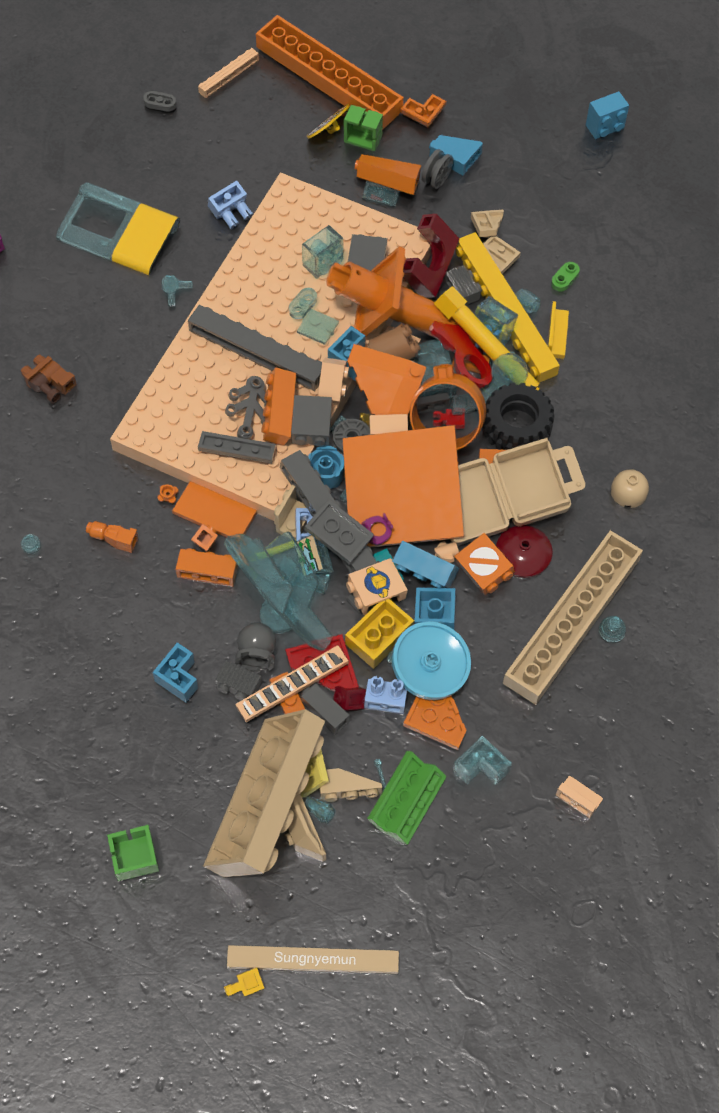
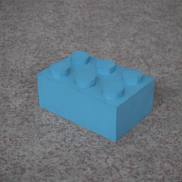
M405 541L401 542L392 561L397 564L396 568L408 574L410 571H413V576L425 582L427 579L432 580L430 584L440 589L450 588L459 571V567Z

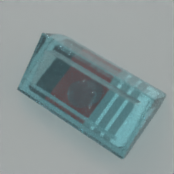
M366 181L362 198L396 206L401 191Z

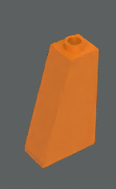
M361 154L359 160L355 162V170H357L356 177L414 195L420 179L421 165Z

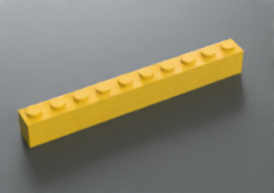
M474 232L460 238L455 249L456 255L461 257L466 269L471 270L475 283L480 284L482 289L481 295L487 299L489 308L494 310L497 321L504 326L506 335L512 339L514 348L520 352L522 361L525 364L527 363L531 375L539 383L557 376L560 367L559 363L477 233Z

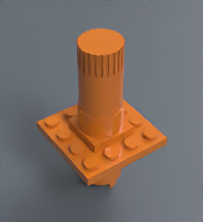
M401 246L396 248L371 271L349 261L344 265L335 262L328 273L327 286L334 289L335 294L357 303L354 328L364 334L365 337L374 329H377L384 321H387L388 318L405 325L408 324L410 327L430 336L432 335L429 328L434 321L458 325L452 317L448 319L437 308L434 301L401 285L404 277L403 266L406 261L405 248Z

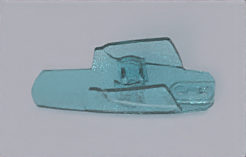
M289 531L284 532L266 547L260 538L252 540L249 536L243 534L228 536L224 542L225 547L240 569L268 603L309 646L322 651L326 649L333 635L310 608L319 581L316 572L293 535Z

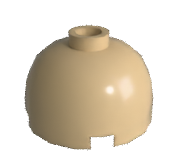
M633 469L620 472L614 478L611 485V496L615 502L623 507L626 505L635 508L642 505L649 492V484L646 477L641 472Z

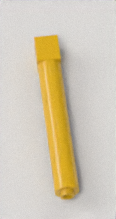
M453 286L436 300L434 304L448 319L452 317L513 383H516V385L526 383V386L532 385L536 387V390H539L537 386L540 383L465 305L467 303L466 299Z

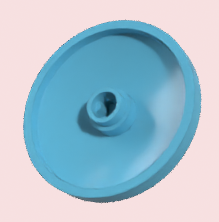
M421 622L407 628L396 641L392 651V667L398 681L401 680L403 682L404 688L407 691L423 699L439 700L453 695L466 682L471 669V657L467 644L455 630L438 622Z

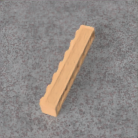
M253 48L246 50L244 54L238 56L237 59L231 61L230 64L224 66L203 83H200L198 86L199 93L207 98L259 61V53Z

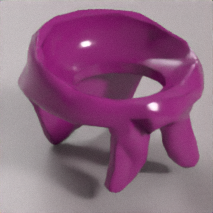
M383 513V517L373 516L361 524L370 532L371 526L376 522H380L386 527L385 534L382 536L374 535L369 542L370 544L380 545L391 537L393 525L385 513Z

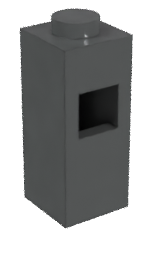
M316 683L312 687H307L302 692L301 701L311 713L325 721L324 725L334 735L349 723V714Z

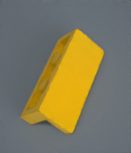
M553 301L547 346L555 358L564 359L569 311L556 309V302Z

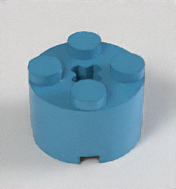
M324 445L317 447L315 451L308 455L311 462L310 465L319 472L324 485L326 484L330 489L337 488L344 478V457L332 446Z

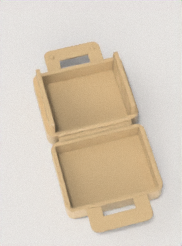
M548 438L499 452L495 454L491 464H489L487 459L480 458L458 465L464 538L451 539V542H455L459 546L474 541L483 533L491 536L507 530L509 519L511 518L514 525L523 526L567 512L571 506L568 494L585 488V481L573 448L565 446L552 450ZM565 459L572 478L571 482L564 483L557 464L558 460Z

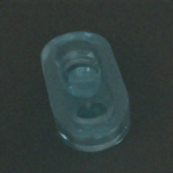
M304 288L298 293L289 305V314L292 318L302 319L307 315L317 302L316 291L312 288Z

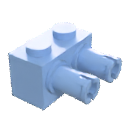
M238 181L208 198V207L217 220L223 218L230 229L239 224V221L232 214V210L237 209L245 221L248 220V217L251 218L253 216V212L245 203L247 193Z
M377 676L368 679L364 708L404 714L407 690L404 688L403 682L401 680L397 681V679H394L392 682H386L383 678H377Z

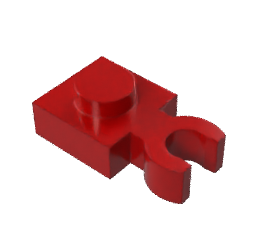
M446 409V414L440 411L433 412V418H439V420H433V426L438 427L446 424V426L455 425V429H464V409Z

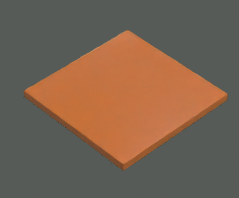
M455 425L343 438L348 514L362 524L363 521L370 517H383V513H385L393 525L391 537L386 542L380 545L368 543L366 546L379 547L398 545L402 541L417 543L464 538ZM376 522L371 526L370 530L375 536H382L386 532V527L384 524Z

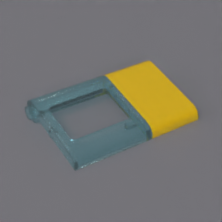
M86 182L80 186L76 199L57 231L56 239L150 275L151 267L169 234L177 232L180 218ZM87 198L127 213L112 239L71 224L82 202Z

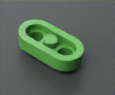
M574 262L565 263L553 276L552 288L559 292L567 290L578 277L579 266Z

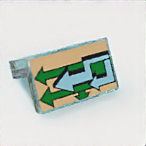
M309 535L295 542L304 577L308 578L317 573L329 574L334 571L327 547L315 537Z

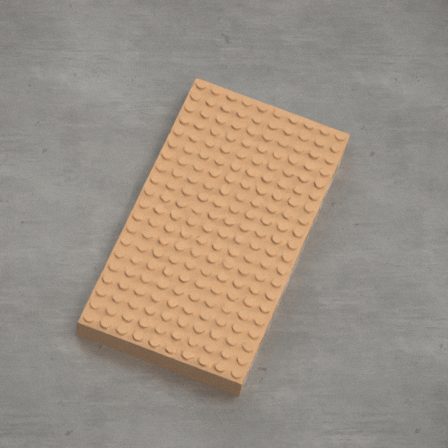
M280 172L110 438L112 449L186 483L194 482L257 510V514L275 521L274 510L277 505H281L284 492L291 487V484L279 468L281 460L298 450H301L303 454L308 456L319 446L293 444L290 437L285 445L276 444L272 464L198 451L202 431L237 437V431L244 422L246 408L237 412L233 417L227 416L225 409L228 404L235 405L249 398L250 392L240 396L237 401H232L228 397L232 388L239 389L246 385L249 377L258 376L264 381L265 386L263 390L266 392L268 389L266 379L272 371L189 331L188 319L198 305L209 307L214 312L220 315L223 314L235 322H240L251 330H257L260 334L271 337L282 345H288L293 350L306 354L309 358L323 362L324 358H328V348L350 326L354 327L357 303L335 294L334 289L326 284L332 265L335 262L340 265L348 262L352 234L388 238L386 257L401 246L405 248L406 258H419L425 265L432 254L429 242L417 230V226ZM402 279L401 285L408 289H412V287L404 279ZM388 318L377 329L370 332L365 337V347L368 348L370 339L385 332L387 327L391 326L393 320ZM349 376L344 379V385H347L346 395L342 396L340 401L332 400L330 430L357 385V382ZM295 382L294 395L318 396L319 386L314 392ZM257 395L256 400L264 410V402ZM254 411L251 422L253 435L250 440L272 443L263 440L264 433L261 432V419Z

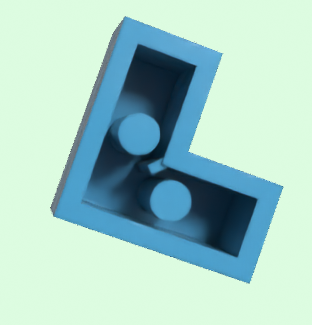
M350 326L328 348V358L347 361L354 344L365 347V335ZM349 367L348 376L356 381L357 375L354 368Z
M176 643L153 671L155 682L185 703L198 689L197 679L187 673L195 663L193 653L179 643Z

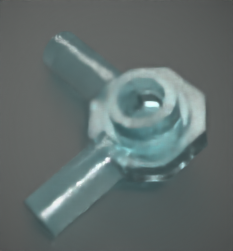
M165 276L161 280L162 290L168 295V306H175L174 293L179 288L193 287L192 281H179L175 276Z

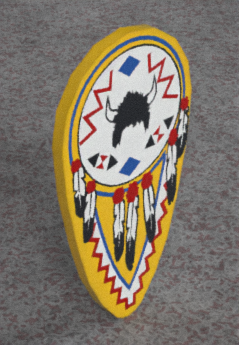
M349 104L322 122L306 137L308 139L312 138L324 129L329 134L338 131L340 127L336 119L350 107Z

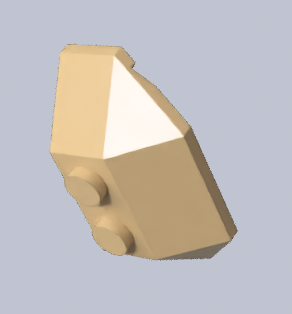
M295 795L290 810L294 812V817L287 829L288 833L285 834L289 846H294L295 851L323 862L326 860V852L301 795Z

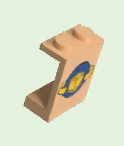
M391 558L350 573L348 575V582H346L349 593H353L355 597L354 602L357 609H361L363 615L367 614L369 606L396 596L398 601L406 599L408 591Z

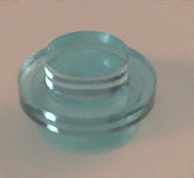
M28 534L23 537L21 547L27 553H34L40 548V540L37 536Z

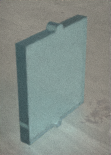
M310 309L307 316L302 319L297 333L325 345L330 336L334 335V330L339 321Z

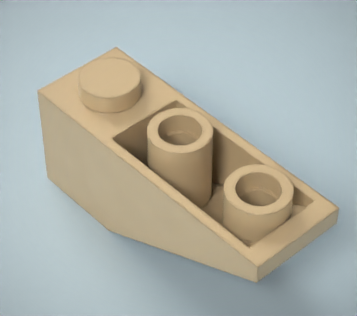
M339 768L327 769L329 782L320 787L321 800L326 802H334L339 798L354 800L359 796L374 798L378 794H382L381 783Z

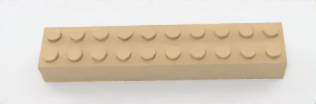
M610 530L504 676L503 684L536 705L637 565L643 550Z

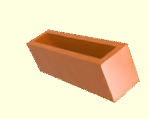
M275 367L272 373H269L267 376L266 384L268 389L264 397L267 403L263 410L265 421L261 432L264 433V441L285 445L291 437L296 381L295 372Z

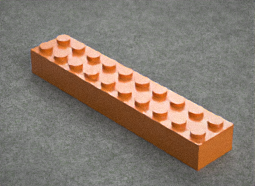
M276 15L256 33V47L342 105H354L364 108L366 112L371 110L383 114V129L400 114L404 97L279 15Z

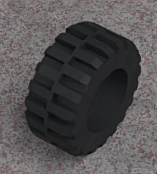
M509 383V386L503 385L499 387V391L497 389L494 390L486 401V417L482 426L485 437L488 438L491 445L495 444L498 450H509L550 437L555 415L554 407L549 397H544L545 393L542 390L538 391L532 385L526 386V383H520V385ZM509 411H522L530 415L534 423L527 427H514L506 423L502 415Z

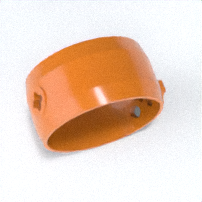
M440 364L433 367L434 376L423 382L415 393L410 405V422L413 430L426 428L419 418L417 401L419 395L427 388L438 384H451L464 389L476 402L479 410V425L470 434L456 439L458 450L470 444L480 433L486 417V404L482 392L472 380L461 374L454 373L453 365Z

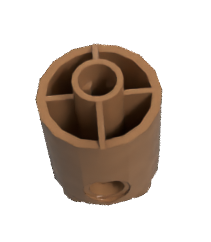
M402 323L370 339L368 344L370 349L408 360L417 357L418 351L421 350L416 340L413 341L410 335L412 334L410 326L408 324L403 325Z

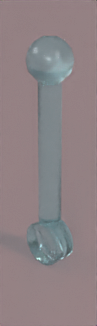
M376 759L374 765L378 769L384 791L386 783L381 769L382 761Z

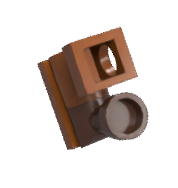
M39 354L33 360L36 367L32 369L27 365L21 369V374L26 380L27 386L35 392H44L47 395L48 401L52 404L61 398L62 393L66 395L77 385L75 375L65 371L49 355L45 358ZM51 383L56 388L52 389L49 384Z

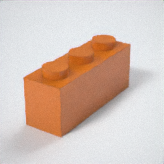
M191 548L180 549L176 565L177 578L234 587L238 560L228 554L223 556L210 551L198 552Z

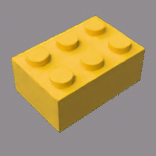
M387 599L375 605L345 634V645L374 669L393 651L400 635L407 628L414 625L415 620L394 602Z

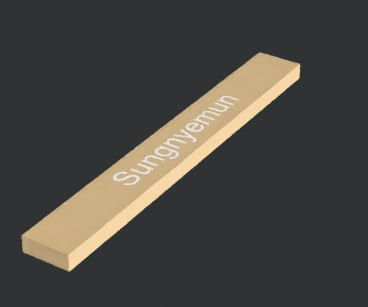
M228 945L227 968L253 969L257 967L260 970L398 974L399 951Z

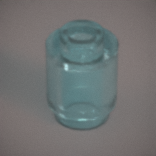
M523 288L516 293V297L527 312L538 311L541 306V299L528 289Z

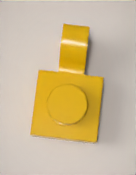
M257 967L236 975L238 982L224 986L228 996L242 991L243 996H247L264 989Z

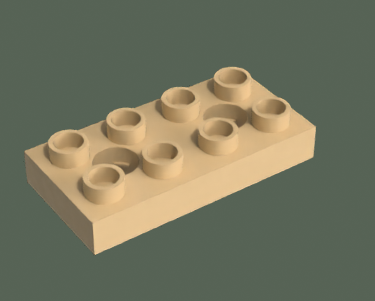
M304 709L264 720L203 867L222 877L264 874V872L269 871L274 866L278 857V850L274 847L279 834L289 828L294 817V812L290 810L295 795H299L305 789L309 780V774L305 772L310 758L315 757L323 746L324 738L320 735L325 723L323 719Z

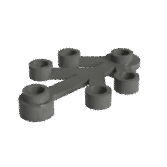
M258 376L249 377L245 386L239 389L232 388L228 394L230 400L237 401L240 396L250 392L249 398L235 405L228 404L225 409V414L233 417L237 412L246 408L243 425L237 431V437L251 439L253 435L251 422L254 411L261 419L262 425L265 421L263 408L256 400L258 395L264 402V407L266 406L267 401L264 399L266 392L263 390L265 384Z

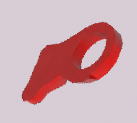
M434 321L429 331L433 337L441 342L446 350L455 353L454 368L456 373L472 380L479 389L487 386L492 381V369L486 358L472 343L469 335L460 325ZM464 359L471 361L477 366L481 379L473 377L466 370L463 362Z

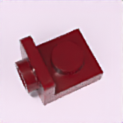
M336 686L333 699L344 710L364 709L366 689L362 687L343 688Z

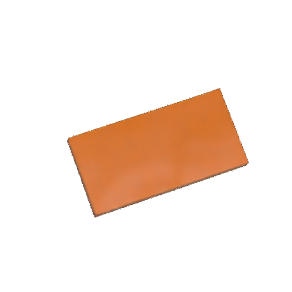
M190 481L173 508L172 513L199 526H202V524L206 527L210 525L217 530V534L240 543L255 518L257 510Z

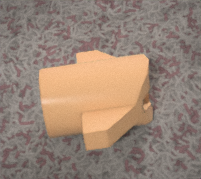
M443 541L434 548L435 556L449 563L454 562V556L459 553L455 542L446 544Z

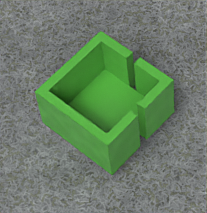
M351 105L344 118V142L376 151L382 138L383 114L371 110L366 112L362 107Z
M149 825L130 829L132 840H129L126 830L107 835L114 871L118 881L159 871Z

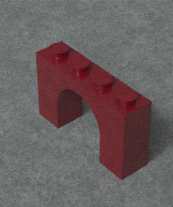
M437 213L423 215L417 228L431 246L432 261L430 267L428 268L419 258H406L403 266V279L419 295L426 298L436 297L460 239Z

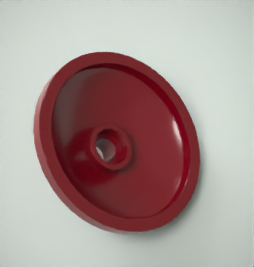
M526 525L511 527L501 534L496 543V547L513 565L515 571L513 576L535 577L544 572L550 565L553 554L551 542L537 528Z

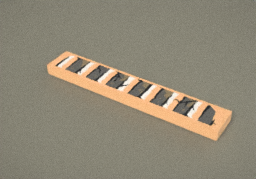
M336 646L236 703V708L245 722H248L347 665L348 659L339 646Z

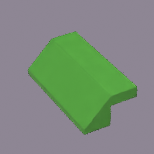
M407 751L367 819L380 831L408 845L447 776L436 765L423 763L412 751Z

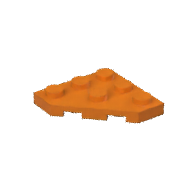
M416 696L403 723L404 727L456 750L459 749L467 731L452 696L439 700H428Z

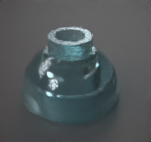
M608 616L601 621L599 633L606 641L618 642L626 634V625L621 618Z

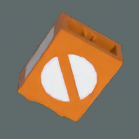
M485 533L454 556L456 563L484 595L493 593L501 582L508 581L515 572L510 561Z

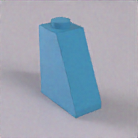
M439 135L429 145V157L437 149L442 150L444 156L446 154L452 155L454 158L452 170L463 176L482 154L483 143Z

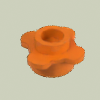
M169 484L162 485L160 487V495L157 497L160 502L168 501L169 503H174L178 488Z

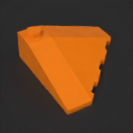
M354 344L347 363L350 368H354L357 375L355 380L360 391L365 392L368 399L366 404L371 415H408L411 401L419 389L427 367L408 359Z

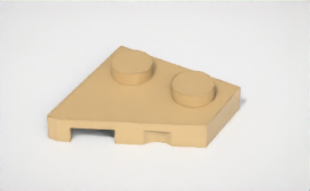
M503 209L471 212V220L479 237L497 235L503 219Z
M491 236L483 243L502 274L520 257L521 252L497 236Z

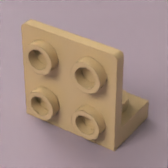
M292 485L289 490L284 492L281 505H277L274 510V524H276L277 533L295 540V509L306 508V506L296 500V486ZM300 520V534L307 521Z

